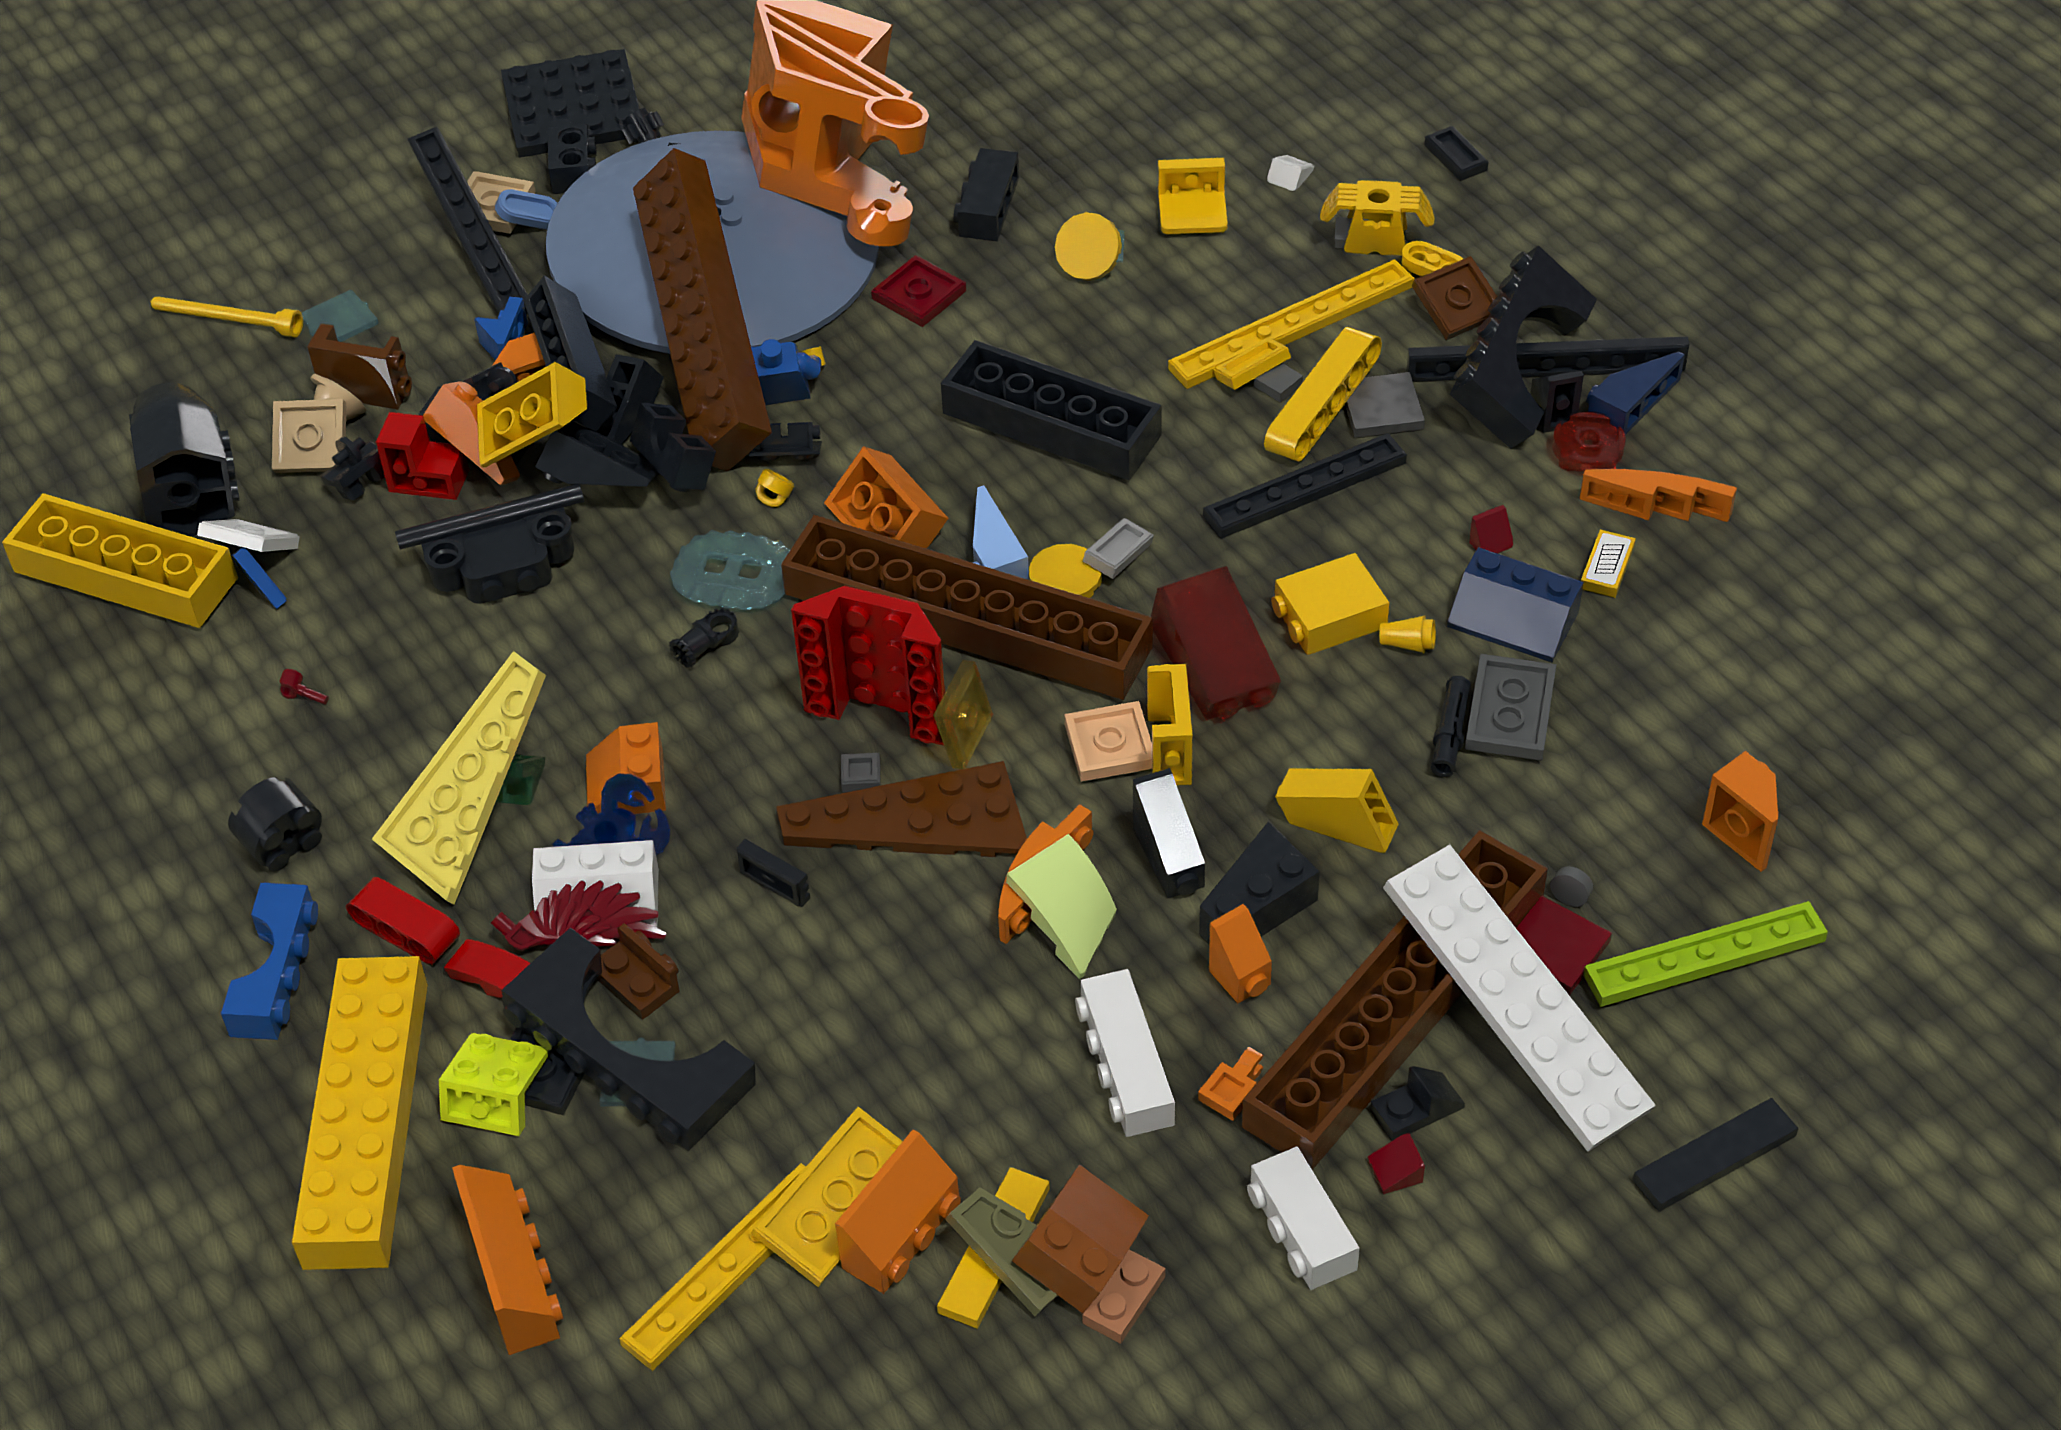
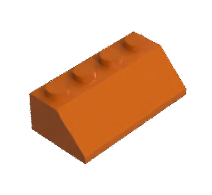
M465 1165L452 1167L508 1354L512 1355L559 1339L556 1321L564 1318L557 1295L547 1296L545 1285L551 1284L552 1279L545 1258L536 1260L533 1251L541 1248L534 1222L525 1225L522 1216L530 1213L523 1188L514 1190L510 1174Z

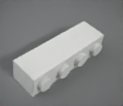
M1125 969L1080 980L1081 997L1075 998L1076 1010L1080 1022L1087 1021L1090 1030L1086 1031V1038L1091 1055H1099L1101 1061L1100 1064H1097L1099 1080L1103 1089L1110 1088L1112 1097L1108 1101L1114 1123L1121 1122L1126 1137L1175 1126V1101L1129 970Z

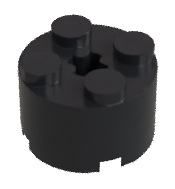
M276 777L268 778L251 787L238 800L242 805L238 813L235 815L231 812L228 819V827L231 833L260 865L268 867L273 872L284 868L289 862L290 857L302 849L308 851L315 848L322 839V834L319 832L322 823L321 812L289 778H285L286 781H279Z

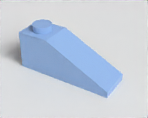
M985 486L977 487L973 538L974 562L972 563L1029 580L1027 554Z

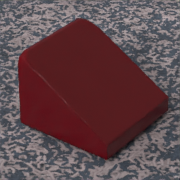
M1504 505L1497 506L1472 517L1469 543L1475 550L1479 547L1498 554L1513 547L1512 532Z
M1410 1133L1399 1136L1367 1156V1161L1383 1194L1423 1183L1425 1165Z

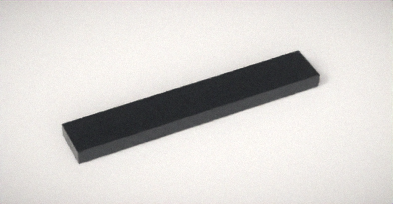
M1386 433L1203 507V517L1220 539H1223L1404 465L1407 461V454L1391 435Z

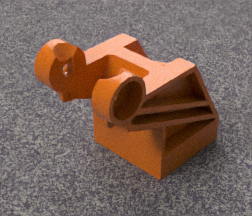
M757 0L753 23L755 36L748 90L744 93L741 118L759 187L848 216L846 224L848 232L854 238L866 244L894 246L903 243L908 238L913 213L911 201L906 198L907 188L900 185L901 182L899 181L891 182L882 174L858 161L870 144L879 140L891 141L902 155L919 151L923 148L929 119L927 110L912 100L913 92L906 90L903 86L885 76L893 25L817 0Z

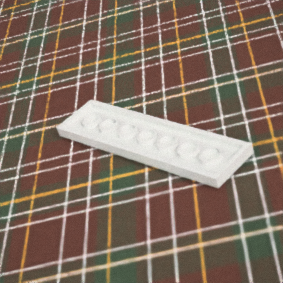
M1451 845L1446 846L1387 880L1383 889L1587 1152L1652 1111L1656 1105Z

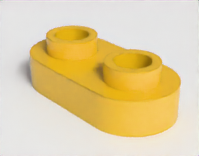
M1413 241L1403 247L1401 263L1407 271L1422 277L1458 262L1463 258L1430 243Z

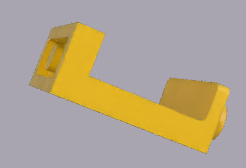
M1186 664L1148 666V721L1171 722V724L1152 725V773L1170 768L1176 785H1192V725Z

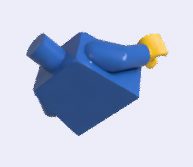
M768 339L761 346L751 347L765 405L811 399L808 379L817 378L820 374L821 366L826 365L821 346L803 350L799 353L794 342L780 343L775 339Z

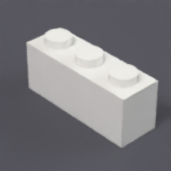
M1298 1146L1251 1165V1184L1247 1185L1249 1197L1255 1208H1262L1268 1217L1267 1224L1273 1239L1277 1243L1282 1242L1287 1249V1257L1293 1273L1298 1278L1303 1276L1310 1290H1313L1357 1271L1359 1246Z

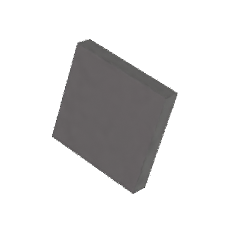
M1410 372L1365 377L1345 403L1355 438L1424 429L1425 420Z

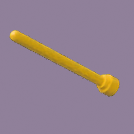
M158 296L151 300V306L155 310L274 327L283 336L298 337L303 328V316L299 310L283 309L273 314Z

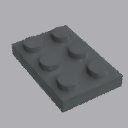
M1480 654L1465 749L1542 760L1557 664Z

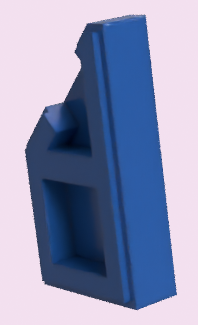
M240 548L231 555L232 560L249 581L276 609L286 602L287 598L246 548Z

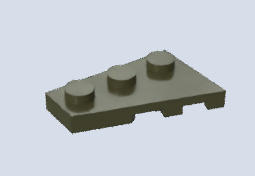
M981 1187L949 1213L945 1220L1034 1316L1038 1315L1058 1296L1012 1262L1017 1252L1036 1227V1224L1026 1219L1025 1213Z

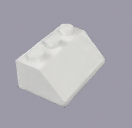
M653 840L533 848L532 887L534 910L537 909L543 897H548L551 890H556L559 894L566 884H570L572 891L581 880L586 882V890L601 880L604 882L601 891L619 882L622 888L617 894L640 893L639 899L625 907H646L658 911L659 869ZM658 917L642 920V922L658 927Z

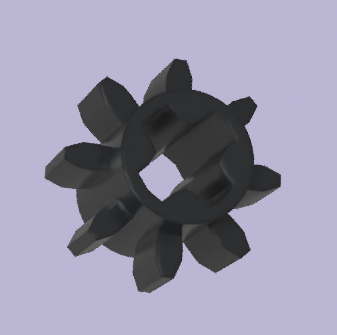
M644 107L625 118L628 125L622 131L629 144L633 142L640 144L662 137L659 130L665 124L657 111L649 113L647 108Z

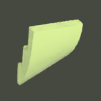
M1067 834L1008 872L1006 883L1032 909L1031 919L1057 945L1055 955L1078 979L1084 977L1095 951L1098 950L1106 929L1109 928L1114 919L1117 909L1095 866L1077 842Z

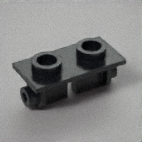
M813 422L788 423V436H782L781 423H770L772 433L749 452V456H758V459L763 461L776 460L780 455H793V458L800 460L813 458L814 454H820L822 441H814V439L821 438L820 425H813Z

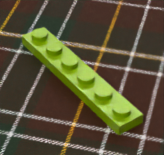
M1810 901L1585 965L1583 976L1600 1007L1825 942L1828 931Z

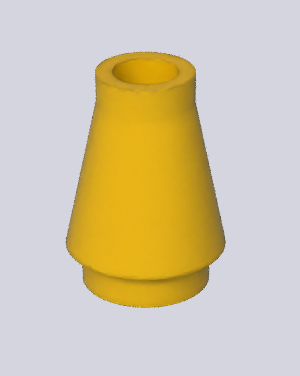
M1425 615L1380 624L1381 645H1390L1425 653L1426 649H1434L1435 620L1426 619Z

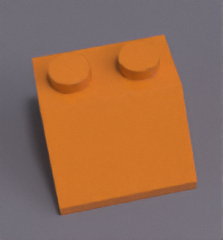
M658 722L619 726L586 754L587 809L589 819L666 811L664 757Z
M1745 751L1712 775L1702 825L1762 872L1767 868L1778 822L1776 774L1765 763L1758 761Z

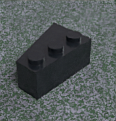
M1267 822L1201 903L1199 935L1209 944L1210 922L1244 904L1248 908L1262 937L1318 901L1320 871L1273 825Z

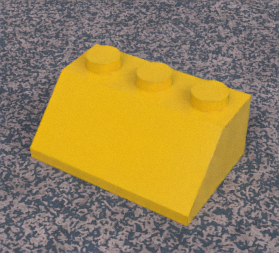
M554 362L478 403L480 466L486 468L564 427L587 409L585 378Z

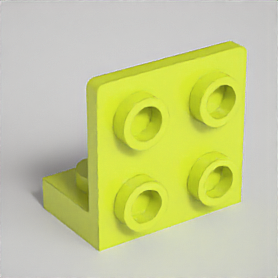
M470 1034L439 1079L440 1120L520 1136L526 1126L524 1093L547 1059L548 1050L528 1042H517L493 1037L488 1034Z

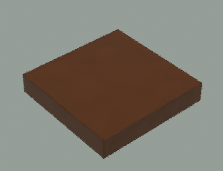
M1472 256L1417 278L1412 284V288L1446 340L1479 327L1490 314L1488 308L1497 298V295Z

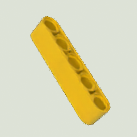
M1350 327L1344 328L1269 426L1264 440L1265 449L1298 462L1302 461L1378 360L1382 348L1381 338Z

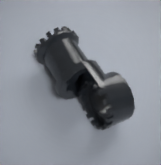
M721 607V610L715 608L714 612L709 611L704 618L693 622L692 629L680 639L676 638L670 641V651L674 652L672 653L674 656L678 655L677 661L680 660V663L684 664L685 667H692L696 664V658L708 648L714 649L716 646H725L733 643L739 635L737 618L733 611L730 612L728 608L726 610ZM721 622L731 625L727 631L715 632L712 630L714 625Z

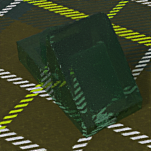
M515 754L496 802L530 805L533 802L545 766L546 757Z

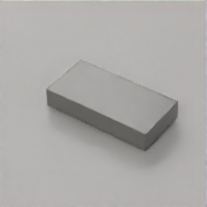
M1123 518L1085 551L1083 562L1113 579L1152 544L1154 535Z

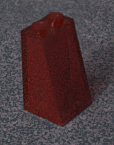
M1227 566L1157 588L1150 616L1153 617V631L1173 665L1186 664L1188 690L1206 720L1215 717L1226 719L1235 715L1242 708L1251 705L1261 707L1270 703L1276 697L1281 682L1280 677Z

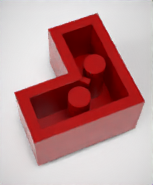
M389 412L376 440L389 492L457 500L469 472L466 456L451 443L429 441L424 416Z

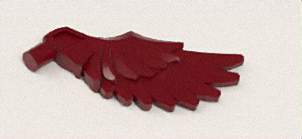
M583 880L572 891L570 884H566L559 894L556 890H551L548 897L541 899L537 909L530 911L517 924L502 911L491 922L505 936L506 941L521 952L533 946L553 944L570 927L595 946H614L617 943L614 938H619L617 928L623 923L634 932L641 931L647 938L664 939L666 937L665 931L654 925L642 922V920L657 918L659 915L657 910L636 906L625 907L640 898L639 892L617 894L622 888L619 882L601 891L604 886V882L601 880L586 890V882Z

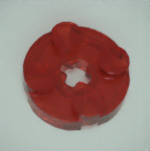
M1581 412L1571 415L1568 422L1562 425L1560 422L1556 426L1552 447L1555 456L1559 459V466L1565 471L1576 470L1585 472L1586 469H1616V464L1622 459L1624 454L1626 436L1620 426L1617 429L1610 424V418L1592 412ZM1585 440H1592L1593 445L1584 444Z

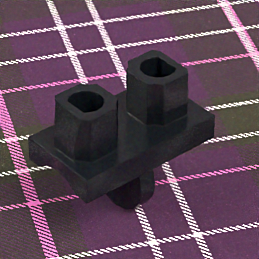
M502 362L463 380V382L471 385L477 391V396L484 401L517 383V379L513 371L503 367Z
M347 437L339 438L335 442L338 453L332 457L335 465L320 476L325 485L335 487L340 495L348 500H355L364 493L365 489L359 480V477L363 474H366L369 481L374 482L385 478L377 445L372 441L364 442L360 437L353 442Z

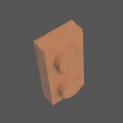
M1129 1249L1102 1292L1084 1312L1083 1324L1121 1344L1164 1280L1165 1268Z

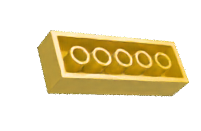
M44 493L41 494L2 541L13 571L197 628L204 624L238 579L229 548Z

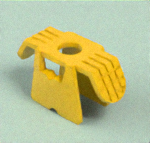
M1361 180L1357 181V184L1338 183L1326 198L1320 212V219L1324 222H1329L1340 209L1349 210L1347 218H1352L1344 245V251L1347 253L1370 254L1375 251L1381 255H1402V249L1405 246L1404 231L1407 229L1406 212L1416 213L1426 227L1434 225L1433 210L1420 187L1402 186L1399 182Z

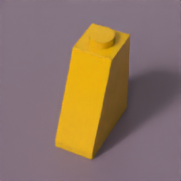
M1289 768L1275 796L1289 824L1380 853H1386L1399 825L1372 769Z

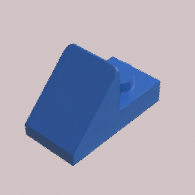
M509 297L505 309L499 312L498 319L480 317L474 319L478 340L494 360L497 359L508 341L522 337L528 321L523 298Z

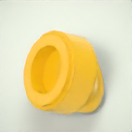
M763 469L757 480L756 495L766 506L779 507L785 502L786 498H789L794 488V483L777 472ZM765 488L778 494L777 498L768 497L765 494Z

